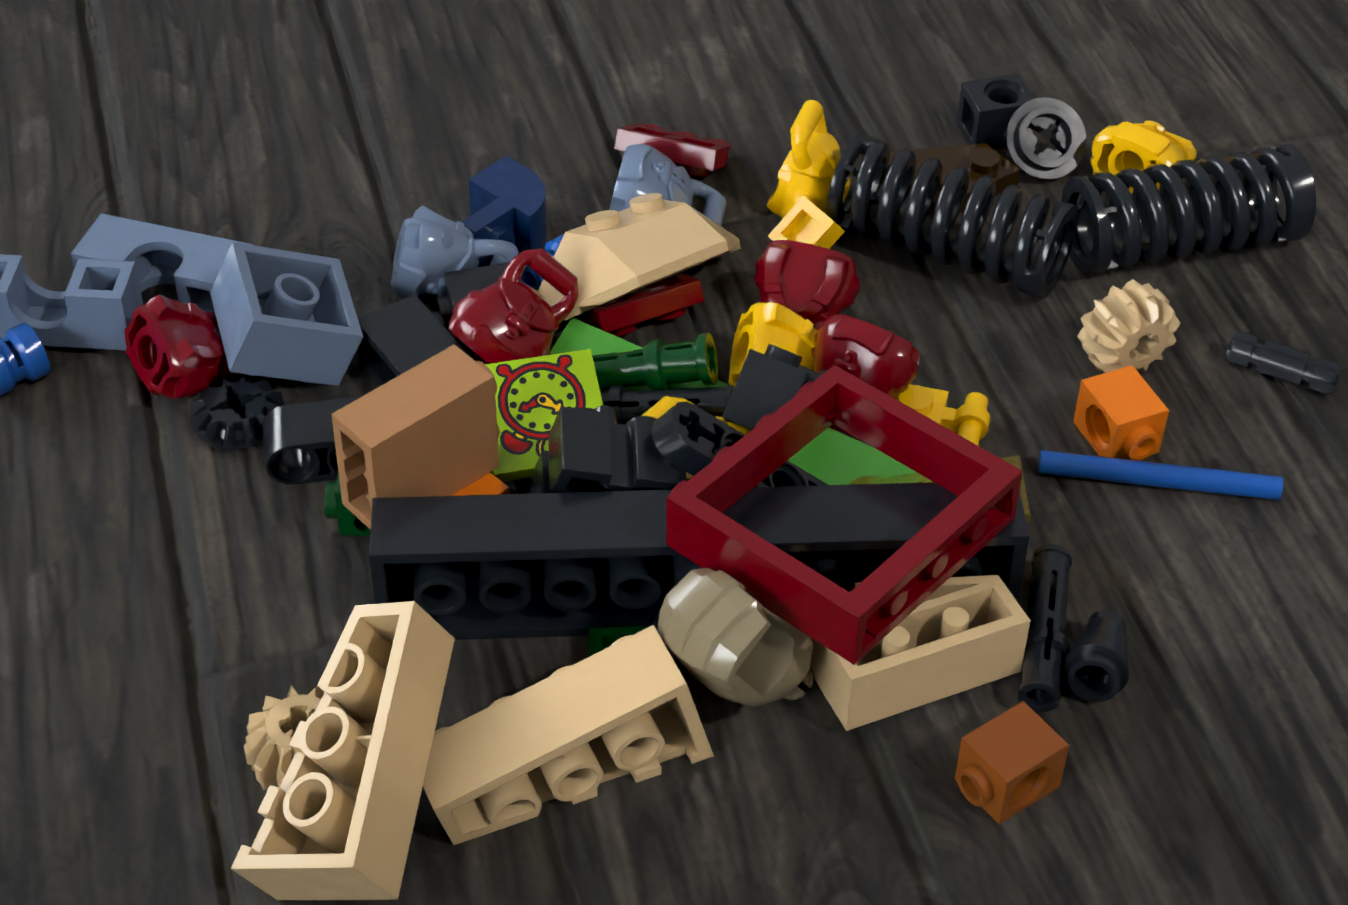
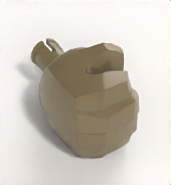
M710 568L691 570L666 595L659 613L658 634L686 670L719 697L743 705L758 707L782 698L787 700L799 699L806 693L798 685L801 682L809 688L813 685L814 675L810 667L813 651L811 637L764 608L761 603L745 591L743 584L721 570L713 571Z

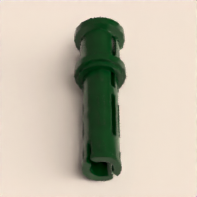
M709 332L698 334L697 340L665 344L660 338L650 340L649 343L644 345L643 349L592 355L600 391L609 390L611 386L624 385L625 387L648 385L651 390L669 389L670 384L702 381L705 386L717 384L718 380L717 352L714 340Z

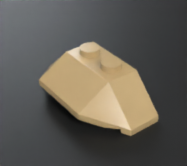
M660 193L637 196L629 201V208L619 212L616 210H605L590 214L585 217V225L565 232L554 255L557 261L578 278L579 296L575 307L564 320L576 317L592 308L727 253L741 249L739 238L687 203L663 200ZM543 279L537 292L545 298L550 306H553L561 301L564 295Z

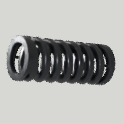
M859 134L848 144L835 169L829 188L826 208L827 216L842 229L849 230L851 226H854L858 234L866 238L880 235L884 243L891 247H900L906 244L911 253L917 256H926L932 253L938 263L943 265H953L959 261L962 269L969 274L977 275L986 270V274L991 281L997 284H1005L1013 279L1020 292L1040 299H1045L1050 295L1064 270L1074 243L1079 220L1077 205L1057 200L1052 212L1054 217L1047 232H1045L1043 228L1048 217L1050 200L1045 194H1035L1024 212L1014 250L1004 261V246L1014 228L1022 205L1023 192L1020 186L1011 184L1003 190L991 218L986 243L976 252V240L988 218L995 197L996 183L993 177L984 175L975 182L963 211L959 234L950 244L949 232L960 213L968 190L969 173L966 168L957 166L948 173L938 195L931 228L923 236L922 225L934 204L940 188L943 174L942 162L936 158L926 159L920 166L914 179L917 164L914 151L909 149L900 150L893 158L887 171L890 157V148L887 142ZM862 154V162L857 172L853 164L859 155ZM848 175L856 177L849 202L843 207L844 188ZM882 185L880 196H877L879 189ZM909 193L905 218L897 227L896 216ZM874 203L878 205V212L871 218L870 206ZM1038 240H1042L1040 250L1036 253L1037 259L1034 265L1031 262V255Z
M1290 144L1272 148H1258L1250 154L1246 152H1232L1223 158L1219 156H1206L1196 163L1192 160H1179L1169 167L1165 164H1153L1143 171L1137 168H1127L1121 170L1116 175L1110 172L1096 173L1089 179L1087 176H1074L1066 182L1061 202L1072 203L1078 206L1079 220L1070 258L1075 267L1080 272L1086 274L1115 269L1118 265L1125 268L1132 267L1139 260L1140 256L1149 263H1158L1166 256L1167 252L1174 258L1183 259L1189 256L1194 248L1197 252L1208 255L1213 254L1220 247V244L1228 250H1239L1246 244L1247 240L1255 246L1266 245L1274 236L1277 242L1301 240L1310 232L1316 215V190L1311 168L1300 149ZM1277 180L1284 194L1286 217L1283 214L1278 199ZM1157 182L1160 183L1159 190L1156 187ZM1130 186H1131L1132 188H1134V189H1133V192H1132V196H1131V194H1130V192H1129V190H1128V189L1130 188ZM1103 191L1107 193L1105 203L1101 197ZM1081 194L1079 203L1077 204V199H1078L1079 195ZM1254 194H1255L1256 201H1257V204H1255V205H1254ZM1228 201H1229L1230 210H1231V221H1230L1229 212H1228ZM1202 209L1204 214V223L1202 218ZM1256 210H1258V220L1255 213Z

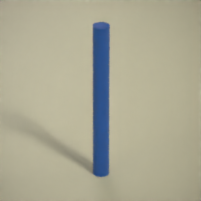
M1041 450L1039 457L1038 474L1280 500L1283 491L1282 476Z

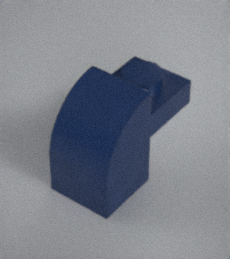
M505 156L469 179L471 216L463 220L462 223H464V227L472 232L474 239L505 240L513 243L520 252L543 248L547 238L546 193L544 183L535 172L509 156ZM494 255L481 257L478 267L490 266Z

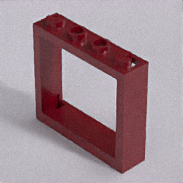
M834 365L814 382L804 384L795 397L776 412L763 416L755 428L734 445L721 449L713 461L691 479L683 480L673 488L667 497L665 506L666 545L702 568H710L713 571L721 570L743 584L745 591L761 603L764 608L855 665L1015 519L1023 471ZM832 424L958 496L851 592L843 589L723 514V512Z

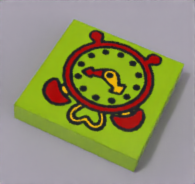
M591 349L485 364L491 370L497 383V392L495 394L496 418L500 431L498 438L499 467L491 471V473L502 482L531 478L542 450L549 451L548 435L560 407L595 409L603 405Z

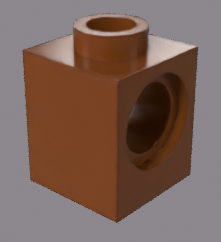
M1022 701L961 738L955 781L970 803L975 806H981L1000 825L1060 787L1069 744Z

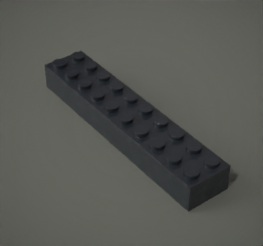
M934 482L754 487L723 512V514L843 589L851 592L854 589L855 583L862 582L958 496ZM672 490L372 498L369 559L375 604L415 601L455 640L589 636V628L652 626L666 595L691 570L702 567L666 545L665 506L667 497ZM1020 492L1015 519L951 576L999 575L1017 602L1030 538Z

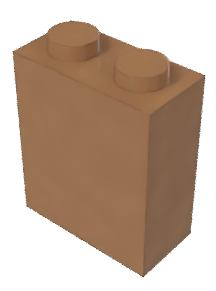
M454 344L331 414L342 504L370 530L372 498L452 496L499 467L498 438L500 431L496 418L495 399L497 383L491 370L483 362L474 361Z

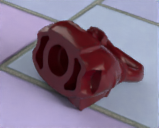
M775 240L768 244L764 253L756 262V275L754 279L756 286L760 290L761 303L781 304L803 319L811 321L816 330H819L828 317L834 314H841L844 309L849 308L855 303L854 299L860 292V278L857 276L854 260L843 253L828 248L791 240Z
M543 248L525 250L510 261L501 277H498V282L481 290L468 292L464 298L455 304L452 311L453 316L449 321V329L488 364L551 355L550 347L554 331L559 328V324L571 313L578 299V278ZM526 265L564 295L562 300L550 306L542 295L520 281Z
M159 294L150 299L145 305L138 306L132 314L129 326L124 329L127 346L125 352L128 354L136 373L146 385L148 391L154 395L171 400L181 399L199 392L203 393L206 387L211 383L220 381L226 374H239L229 371L221 335L215 328L218 326L215 311L206 313L198 308L197 304L191 302L185 304Z
M834 314L828 317L817 331L814 348H812L815 372L820 373L822 369L829 370L836 365L894 399L909 388V384L917 376L920 355L911 342L891 331L846 314ZM834 424L829 426L833 430L865 443Z

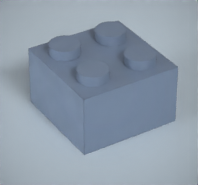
M231 243L210 291L229 371L251 376H265L305 383L312 382L339 386L363 338L340 259L243 243Z

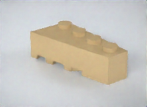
M415 601L355 605L317 685L324 691L318 707L306 722L300 721L289 744L296 753L280 787L269 786L259 807L258 813L264 816L265 819L252 847L241 845L232 864L231 870L276 900H398L455 638Z
M652 625L634 635L618 639L610 647L574 665L556 670L550 677L512 696L502 697L494 701L488 708L450 727L436 730L434 732L423 788L453 845H457L538 817L544 802L558 799L560 801H572L574 805L597 797V787L600 783L629 773L632 774L635 782L638 783L661 775L662 767L660 763L687 754L693 764L714 755L687 683L656 628Z

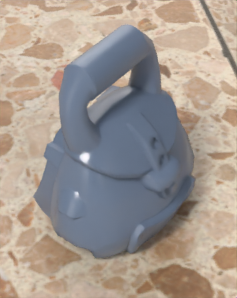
M645 144L626 146L609 210L619 212L630 207L629 201L631 199L651 193H660L663 200L683 202L692 206L693 196L706 200L703 215L722 226L727 205L724 196L710 186L690 178L684 167H677L669 157L652 146Z
M422 205L414 212L412 218L404 219L393 261L392 291L404 298L414 294L417 297L433 294L442 296L445 294L444 272L477 268L480 258L488 255H494L490 265L510 263L518 255V249L513 243L505 240L474 239L472 232L464 227V223L451 221Z

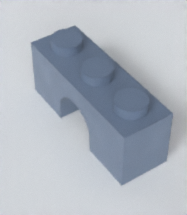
M101 213L71 252V258L74 268L78 258L135 261L141 293L155 285L174 284L179 302L197 304L198 308L207 313L214 312L210 291L231 243H249Z
M0 254V339L5 337L8 329L25 322L35 331L43 346L106 350L127 349L124 329L129 326L135 309L143 305L135 261L78 258L66 291L57 292L37 285L28 276L22 255Z

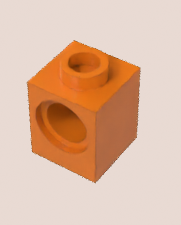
M1133 365L1082 379L1073 423L1100 457L1142 460L1160 452L1169 409Z

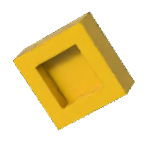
M803 195L768 237L772 241L791 240L830 249L845 231Z

